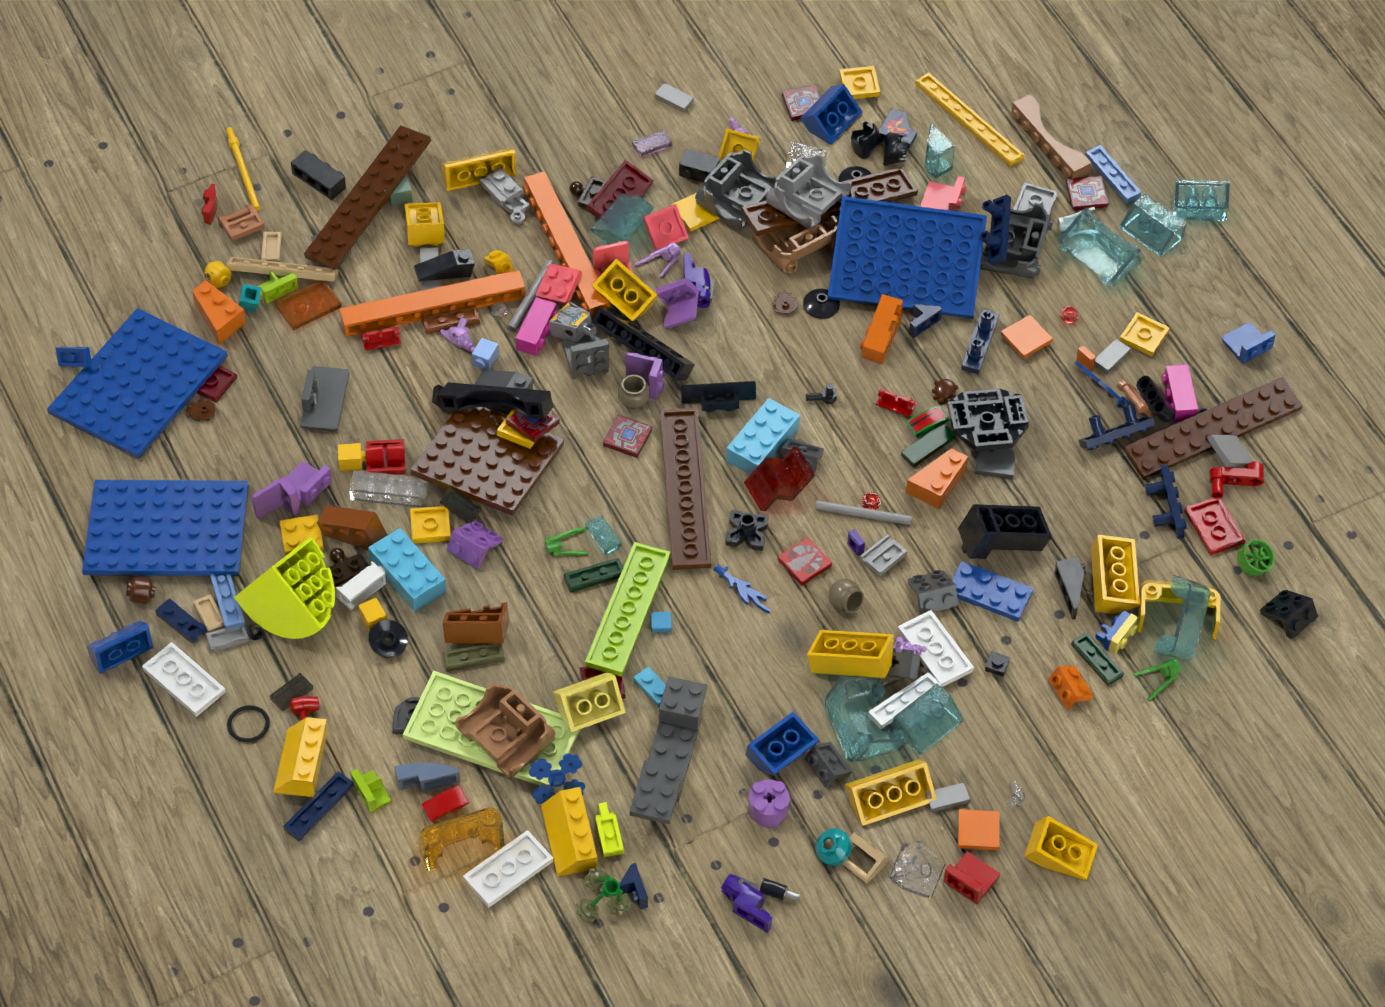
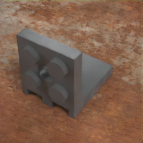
M596 333L593 337L583 336L577 342L562 340V346L573 379H576V375L584 373L587 376L595 375L594 371L605 370V373L609 372V344L607 339L600 340L598 333Z

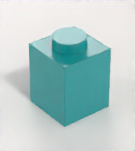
M243 284L239 294L238 305L244 310L256 312L261 287Z

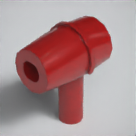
M318 696L292 698L290 700L292 714H299L301 721L308 717V713L318 711Z

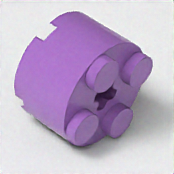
M763 780L753 784L749 793L748 812L751 819L758 822V825L775 827L787 818L790 795L785 784L775 780Z

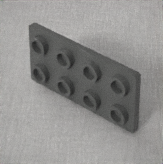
M313 366L312 370L307 371L302 395L303 414L300 423L301 428L338 431L349 378L348 369Z

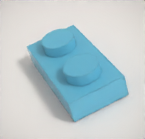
M647 667L633 677V682L657 707H660L666 684L650 667Z

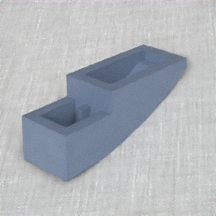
M413 763L394 766L399 790L419 785L421 792L460 782L459 768L447 765Z

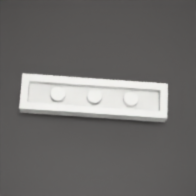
M927 672L870 710L868 717L882 729L941 689V684Z

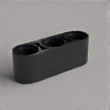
M1149 376L1140 377L1136 386L1150 410L1162 422L1171 421L1175 416V411L1161 388Z

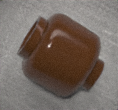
M134 577L131 581H128L126 596H129V600L132 602L147 604L150 598H154L156 587L152 586L150 579Z

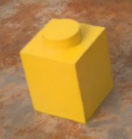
M361 443L338 445L340 471L363 470L362 462H366L365 450L361 451Z
M377 598L358 605L360 617L368 632L377 622L387 620L386 614Z

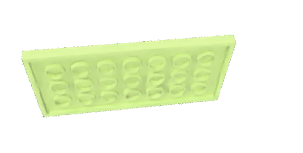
M433 671L403 733V739L503 773L497 767V762L473 739L469 741L456 728V719L469 714L477 707L485 695L486 688ZM531 704L543 715L547 725L554 729L555 741L514 777L545 787L550 785L548 777L537 780L536 777L529 775L531 763L543 758L547 763H551V771L555 769L561 770L559 761L563 760L565 754L570 753L580 729L570 732L560 713Z

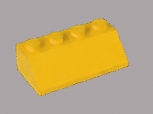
M509 148L442 163L441 173L447 191L480 184L481 178L485 179L488 174L499 168H502L510 177L516 176L515 150Z
M1098 534L1091 546L1095 612L1117 614L1124 610L1139 607L1140 595L1135 539Z
M820 630L807 653L811 673L885 678L892 665L894 635Z
M306 717L288 728L273 790L274 793L314 797L328 736L327 719Z
M920 759L845 784L849 802L861 826L929 804V801L937 799L927 762ZM929 791L932 798L927 799L925 792Z
M581 788L561 790L541 804L557 877L589 871L590 868H597V854Z

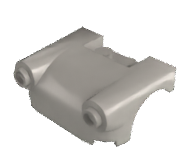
M817 153L815 156L805 157V155H802L778 175L774 188H770L767 191L765 198H767L766 202L811 230L820 222L823 213L837 201L841 203L842 196L848 197L851 194L852 183H842L834 180L825 169L824 156Z

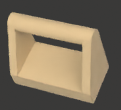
M854 832L850 837L852 849L856 845L859 846L877 862L868 874L848 858L841 864L867 884L887 865L890 858L860 834Z

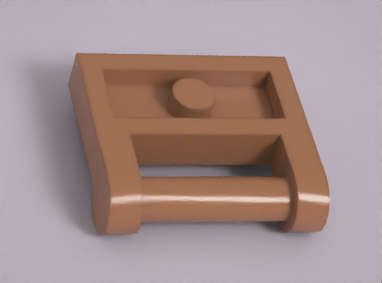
M252 204L246 205V208L227 216L222 215L218 217L221 227L224 228L231 241L265 228L262 219Z
M1125 379L1118 382L1117 388L1125 393L1139 414L1142 416L1146 414L1148 417L1155 416L1142 395L1133 385Z

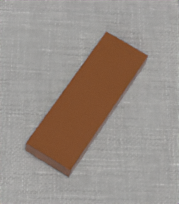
M476 305L422 316L426 334L440 332L441 329L446 331L450 327H457L461 317L468 320L465 326L480 324Z

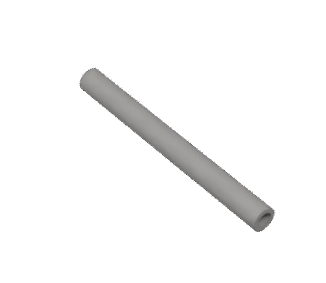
M547 260L509 322L507 326L509 331L515 332L536 297V292L549 263L554 264L553 261Z
M819 500L816 503V510L905 525H910L912 516Z

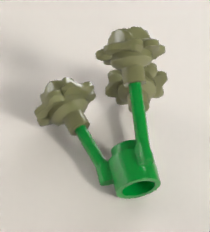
M600 867L596 869L590 868L589 873L584 876V879L587 881L585 886L589 887L592 892L599 890L601 893L594 901L583 898L581 902H577V915L582 920L593 922L594 918L599 917V907L596 904L604 896L610 900L607 902V906L612 914L617 912L621 916L623 913L629 912V906L632 905V901L627 893L622 895L623 890L620 889L619 882L611 878L606 872H603Z

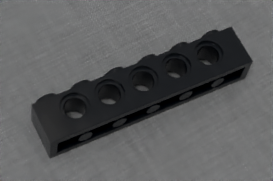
M599 307L592 324L635 353L662 359L663 371L675 380L688 379L695 366L693 362L612 308Z

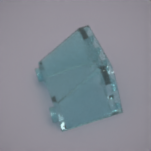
M1085 207L1058 239L1061 245L1059 248L1065 254L1071 253L1101 277L1100 280L1106 286H1115L1137 267L1145 257L1141 249L1135 245L1132 246L1129 242L1127 243L1105 226L1100 219L1093 216V212Z
M1174 575L1171 590L1179 599L1184 600L1175 636H1160L1156 641L1154 653L1188 661L1196 653L1210 599V590L1204 584Z
M840 677L825 697L824 706L849 762H860L898 751L908 743L903 731L894 730L892 732L889 725L880 729L868 717V712L879 705L885 694V688L880 678Z

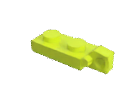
M607 802L598 803L600 815H596V826L603 856L609 857L624 854L616 814L614 812L609 813Z

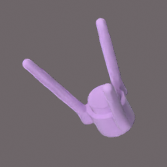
M670 243L666 247L651 253L649 257L635 263V266L644 264L662 255L666 261L671 260L660 274V277H663L672 265L679 261L677 256L681 253L677 244Z

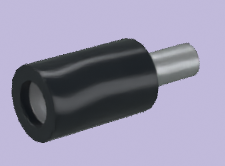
M766 878L762 881L760 892L780 900H784L787 897L798 901L800 898V894L788 891L787 885Z

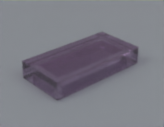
M665 130L633 140L632 145L639 157L671 147L672 141Z

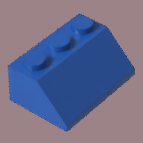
M845 84L831 86L800 119L810 133L828 144H832L862 113V110Z
M141 620L131 623L117 632H112L109 636L96 640L87 646L89 657L100 674L153 648L149 626Z
M793 711L748 744L745 755L758 770L775 775L820 740Z

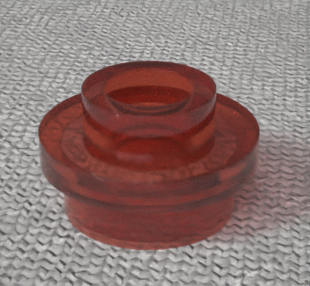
M1066 306L1062 309L1060 317L1066 323H1074L1079 318V312L1074 306Z
M868 492L863 496L861 503L864 508L876 510L880 507L881 500L876 493Z

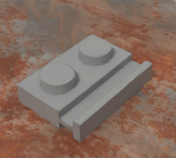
M502 168L488 174L485 179H480L482 187L501 206L504 202H509L522 195V189Z
M887 534L860 555V561H864L866 566L880 577L907 556V550L894 539L892 540Z

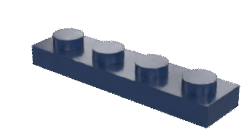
M338 771L283 826L284 831L300 841L354 786L353 781Z

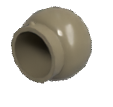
M639 375L626 376L618 388L619 400L628 408L642 407L649 398V387L644 378Z
M840 579L833 583L829 589V602L839 611L853 613L863 603L864 593L852 580Z

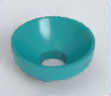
M836 828L827 829L822 832L815 845L818 858L830 866L843 863L849 857L852 849L849 835ZM833 839V847L826 850L824 847L825 841Z

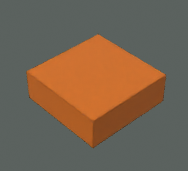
M1081 346L1078 349L1076 361L1089 371L1092 370L1096 356L1087 348Z

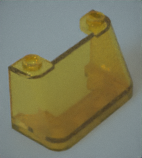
M492 807L484 808L421 830L417 834L416 841L426 871L436 868L437 858L443 856L441 847L479 835L482 844L486 843V841L494 845L495 849L505 846L503 820L499 811Z

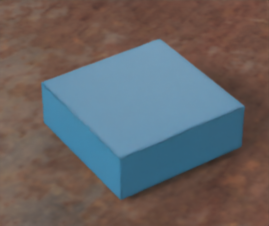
M651 612L652 632H671V612Z

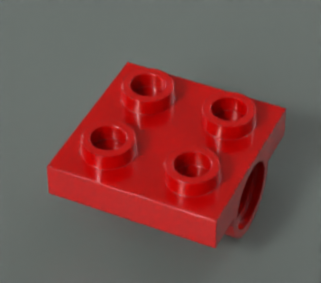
M404 439L366 441L367 476L406 474Z

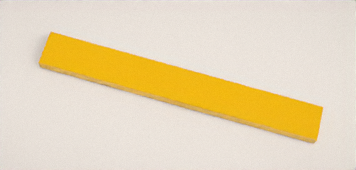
M929 72L916 80L915 85L1007 165L1012 167L1024 159V154Z

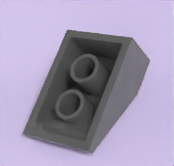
M483 370L474 385L533 389V378L516 371ZM486 406L506 415H509L512 409L505 407Z

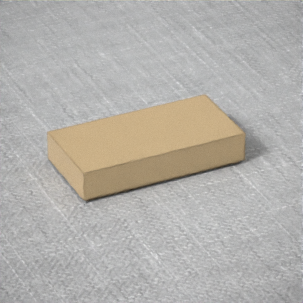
M263 232L261 260L280 262L282 232Z
M211 594L193 601V605L201 621L206 626L208 633L225 628L221 612Z

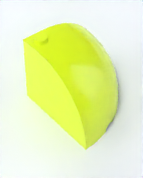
M311 536L243 589L234 599L248 616L263 629L280 637L299 639L317 633L327 624L331 617V609L335 603V587L331 570L326 568L323 561L325 556Z

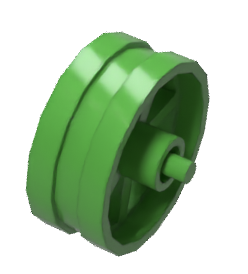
M1255 539L1240 548L1237 560L1242 571L1250 576L1257 577L1273 567L1275 556L1270 545L1265 541ZM1247 546H1249L1251 553L1246 551Z

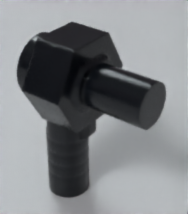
M828 383L821 393L806 394V401L822 400L827 404H832L837 400V390L832 383Z

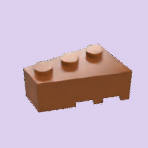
M326 505L317 521L323 535L368 550L369 546L388 535L376 512Z
M507 602L501 603L500 607L494 608L486 605L483 606L482 610L471 611V608L446 612L443 620L445 643H504L509 625Z

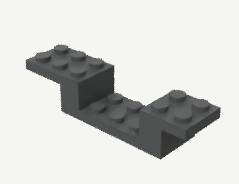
M668 676L659 707L658 727L648 761L644 760L630 808V816L670 824L675 803L680 800L702 721L703 702L707 691V684Z

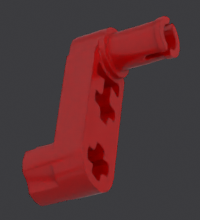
M1253 461L1246 465L1247 468L1214 467L1210 469L1211 496L1213 498L1218 496L1222 498L1224 495L1223 484L1241 486L1262 485L1264 483V465L1258 461Z

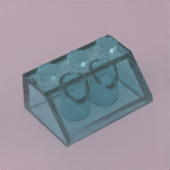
M1175 180L1171 200L1172 220L1226 221L1229 210L1230 181Z
M620 194L590 231L608 245L616 242H628L644 223L642 217L651 214L655 207L640 196Z
M1144 194L1133 203L1119 227L1161 257L1184 237L1187 223Z
M936 683L894 716L892 729L921 755L963 722V717L952 696Z

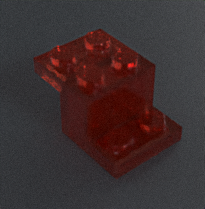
M793 447L783 459L766 457L744 481V484L760 511H767L777 499L793 501L815 477V474L800 449Z

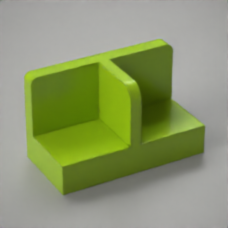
M273 271L269 272L270 280L257 286L261 287L260 296L266 304L299 289L294 272L287 276L276 277Z
M358 768L350 772L351 781H353L355 789L369 812L391 803V799L383 787L381 777H377L373 770L361 775Z

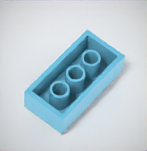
M768 398L726 448V461L758 479L782 450L787 439H791L798 431L800 415Z
M401 528L368 547L370 561L384 569L386 580L414 612L446 593L445 578Z

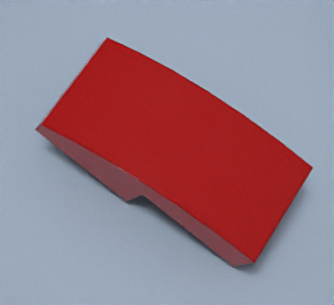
M212 183L208 190L204 191L203 200L205 205L202 208L204 223L210 225L217 211L215 184Z
M459 785L430 798L421 805L429 820L433 823L449 812L453 814L469 804V801Z

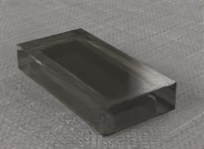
M451 487L447 489L440 501L443 506L466 523L475 521L481 508Z
M299 673L269 697L283 712L290 707V700L292 698L305 696L313 690V685Z

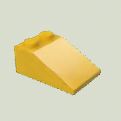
M440 202L404 204L408 245L419 247L423 244H430L432 246L445 244L444 220Z
M1046 816L1035 822L1024 857L1041 867L1085 881L1087 880L1098 844L1050 816Z

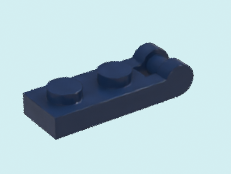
M170 598L155 610L159 618L192 644L198 640V636L204 635L208 631L203 623H199Z

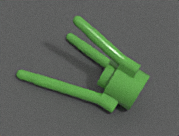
M586 527L575 528L556 536L544 538L547 552H553V556L588 555L586 551L559 550L563 548L561 539L584 531Z
M1172 658L1160 665L1133 674L1136 677L1160 669L1163 677H1169L1147 698L1148 701H1151L1168 684L1177 679L1176 674L1180 673L1181 668L1176 659Z

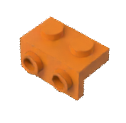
M1058 666L1048 678L1066 709H1070L1075 702L1090 701L1094 697L1075 666Z

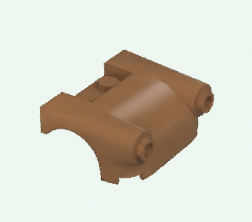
M833 215L830 222L822 219L811 230L803 225L759 236L752 232V241L785 274L793 273L797 269V260L824 246L829 250L835 249L838 221Z
M495 683L486 687L485 695L477 707L469 714L456 719V728L469 741L473 739L497 762V767L510 780L555 741V731L551 726L547 725L543 715L509 685H495Z

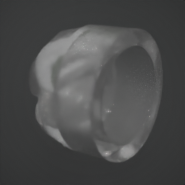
M498 302L492 308L491 313L498 318H503L507 315L508 310L503 303Z

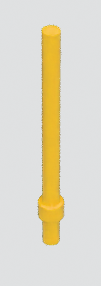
M229 127L226 129L229 147L233 150L250 202L255 210L259 211L260 205L239 148V140L235 137L233 128Z

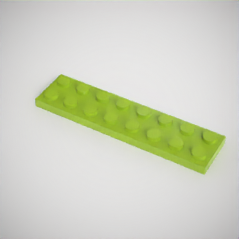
M637 542L633 543L585 660L586 667L623 677L670 560V551Z

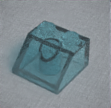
M932 124L930 125L927 142L925 169L936 179L953 169L955 145Z

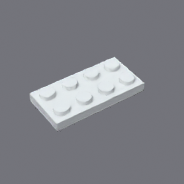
M932 610L898 626V632L905 641L910 642L912 645L917 644L921 645V647H927L925 653L922 652V654L918 655L920 656V662L941 684V688L974 671L973 665Z
M172 642L142 666L146 674L195 717L226 693L225 688Z
M527 830L463 875V880L489 908L551 864L553 857Z

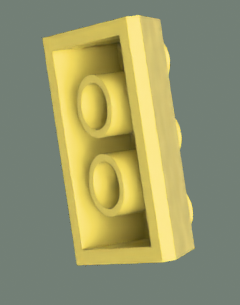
M604 673L553 691L558 711L570 732L626 713L614 674Z

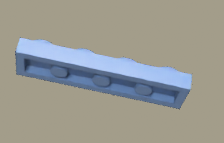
M1101 145L1086 152L1085 156L1125 203L1141 197L1139 188Z
M210 574L225 629L229 630L245 626L240 605L234 599L236 591L231 575L214 576V574Z

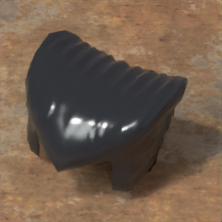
M863 122V129L852 131L851 135L853 151L862 159H867L874 148L884 141L874 123L871 125L868 122Z
M887 133L885 135L884 166L907 160L908 141L902 139L903 137H908L906 134Z

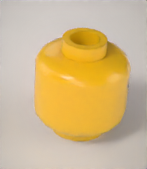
M214 261L205 267L204 277L214 287L221 288L230 282L231 271L221 261Z

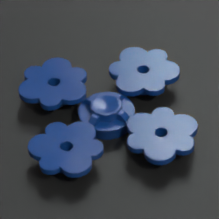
M569 753L565 754L563 760L559 761L561 770L555 769L551 771V763H547L543 758L531 763L529 775L536 777L537 780L548 777L550 784L545 787L540 785L537 788L538 790L533 791L532 797L536 799L537 804H542L555 795L552 786L558 787L563 785L564 790L580 787L583 795V790L585 789L583 782H578L577 779L565 782V774L569 772L574 774L577 772V769L582 767V761L579 760L577 754L573 756Z

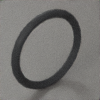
M246 705L237 708L231 713L227 721V728L230 735L236 740L253 742L266 734L270 720L262 708ZM253 709L260 712L266 721L264 730L252 738H243L236 735L232 730L231 723L234 716L240 711Z

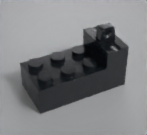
M973 504L958 527L963 542L961 548L963 553H967L969 559H986L992 550L1043 551L1052 537L1039 506Z

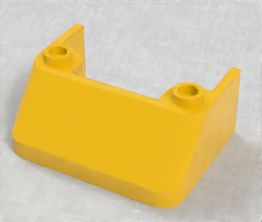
M1146 580L1140 584L1137 632L1142 631L1145 617V601L1212 607V639L1216 640L1220 625L1221 597L1215 588L1207 585Z

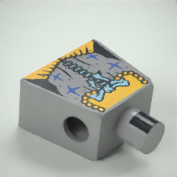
M568 302L549 320L550 335L577 342L584 335L593 337L596 333V327L591 322V314L572 302Z

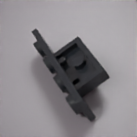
M755 381L681 386L682 403H701L702 411L714 412L716 410L732 411L739 409V400L756 399Z

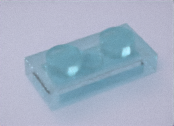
M602 515L585 523L586 529L605 555L622 547L621 540Z

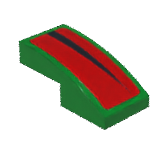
M939 405L921 412L906 421V423L918 438L930 429H935L941 424L947 423L950 419Z

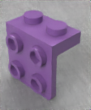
M687 278L656 289L657 296L666 304L665 328L669 329L696 318L699 289Z
M626 353V376L639 375L644 378L646 382H649V398L657 400L659 393H662L664 389L662 359L638 353Z
M301 462L285 479L290 485H295L299 492L297 494L299 501L308 506L332 482L331 468L324 465L318 471L308 463Z
M282 477L279 480L273 481L264 489L255 492L252 496V502L257 519L262 518L282 505L286 507L293 517L299 515L300 501L297 497L299 492L295 485H290L285 477Z
M472 521L453 531L447 551L478 569L482 567L486 552L501 544L503 538L498 533L485 528L480 522Z

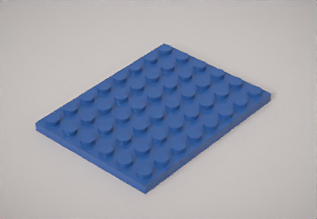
M842 196L828 299L878 306L880 298L884 294L903 300L902 309L913 311V305L915 304L940 306L942 308V315L973 319L983 242L980 241L979 237L982 232H985L987 215Z
M137 308L91 359L92 365L84 367L47 408L48 414L139 459L196 394L198 389L216 371L218 366L228 357V353Z
M95 480L82 568L83 575L210 576V574H214V576H226V574H230L231 576H239L249 488L248 481Z

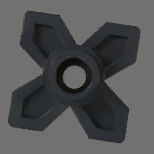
M731 510L729 524L734 529L727 531L725 545L737 547L746 540L751 549L762 551L765 537L760 532L767 529L769 516L764 514H756L754 516L750 513H743V511Z

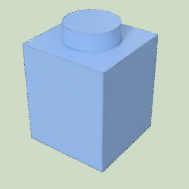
M481 338L472 353V364L479 369L490 371L499 356V344Z

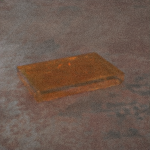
M322 280L275 302L276 308L293 331L342 307L341 302L326 282Z

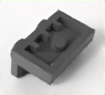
M788 438L782 447L779 464L815 474L817 464L823 456L824 448Z
M831 742L814 745L805 757L806 762L825 788L830 787L834 780L849 777L852 773Z

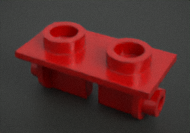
M395 326L382 329L381 332L378 330L366 331L365 334L361 335L365 351L401 344L399 328H395Z
M886 388L879 390V398L875 405L907 417L911 416L917 405L912 398L898 396Z

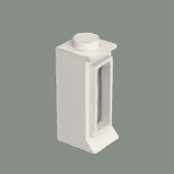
M371 562V566L366 567L342 587H335L337 599L352 611L386 584L384 569Z

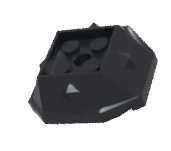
M999 388L964 391L954 399L949 400L947 404L953 434L962 440L969 449L974 451L989 450L993 452L996 449L1013 448L1029 428L1023 396L1017 393L1013 394L1007 390Z

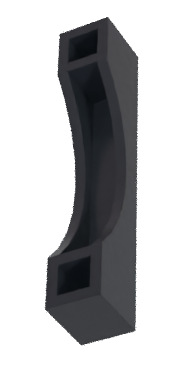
M448 382L438 394L441 409L446 411L459 412L476 407L496 406L516 410L527 418L545 419L553 408L551 392L546 390Z

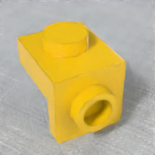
M500 250L492 251L484 258L486 265L495 269L496 275L514 271L510 256Z

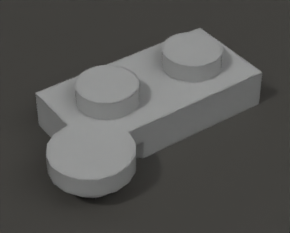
M491 196V200L511 214L510 219L512 223L521 224L525 221L524 213L530 209V204L518 196L509 202H504L501 206Z

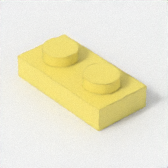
M1132 613L1111 639L1108 651L1116 654L1119 649H1123L1126 646L1128 637L1130 635L1133 636L1138 629L1136 625L1137 616Z

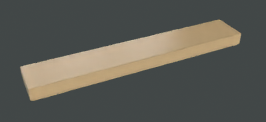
M230 257L226 264L232 271L270 275L269 272L273 271L277 276H287L294 272L297 278L335 282L338 276L337 268L334 270L328 267Z

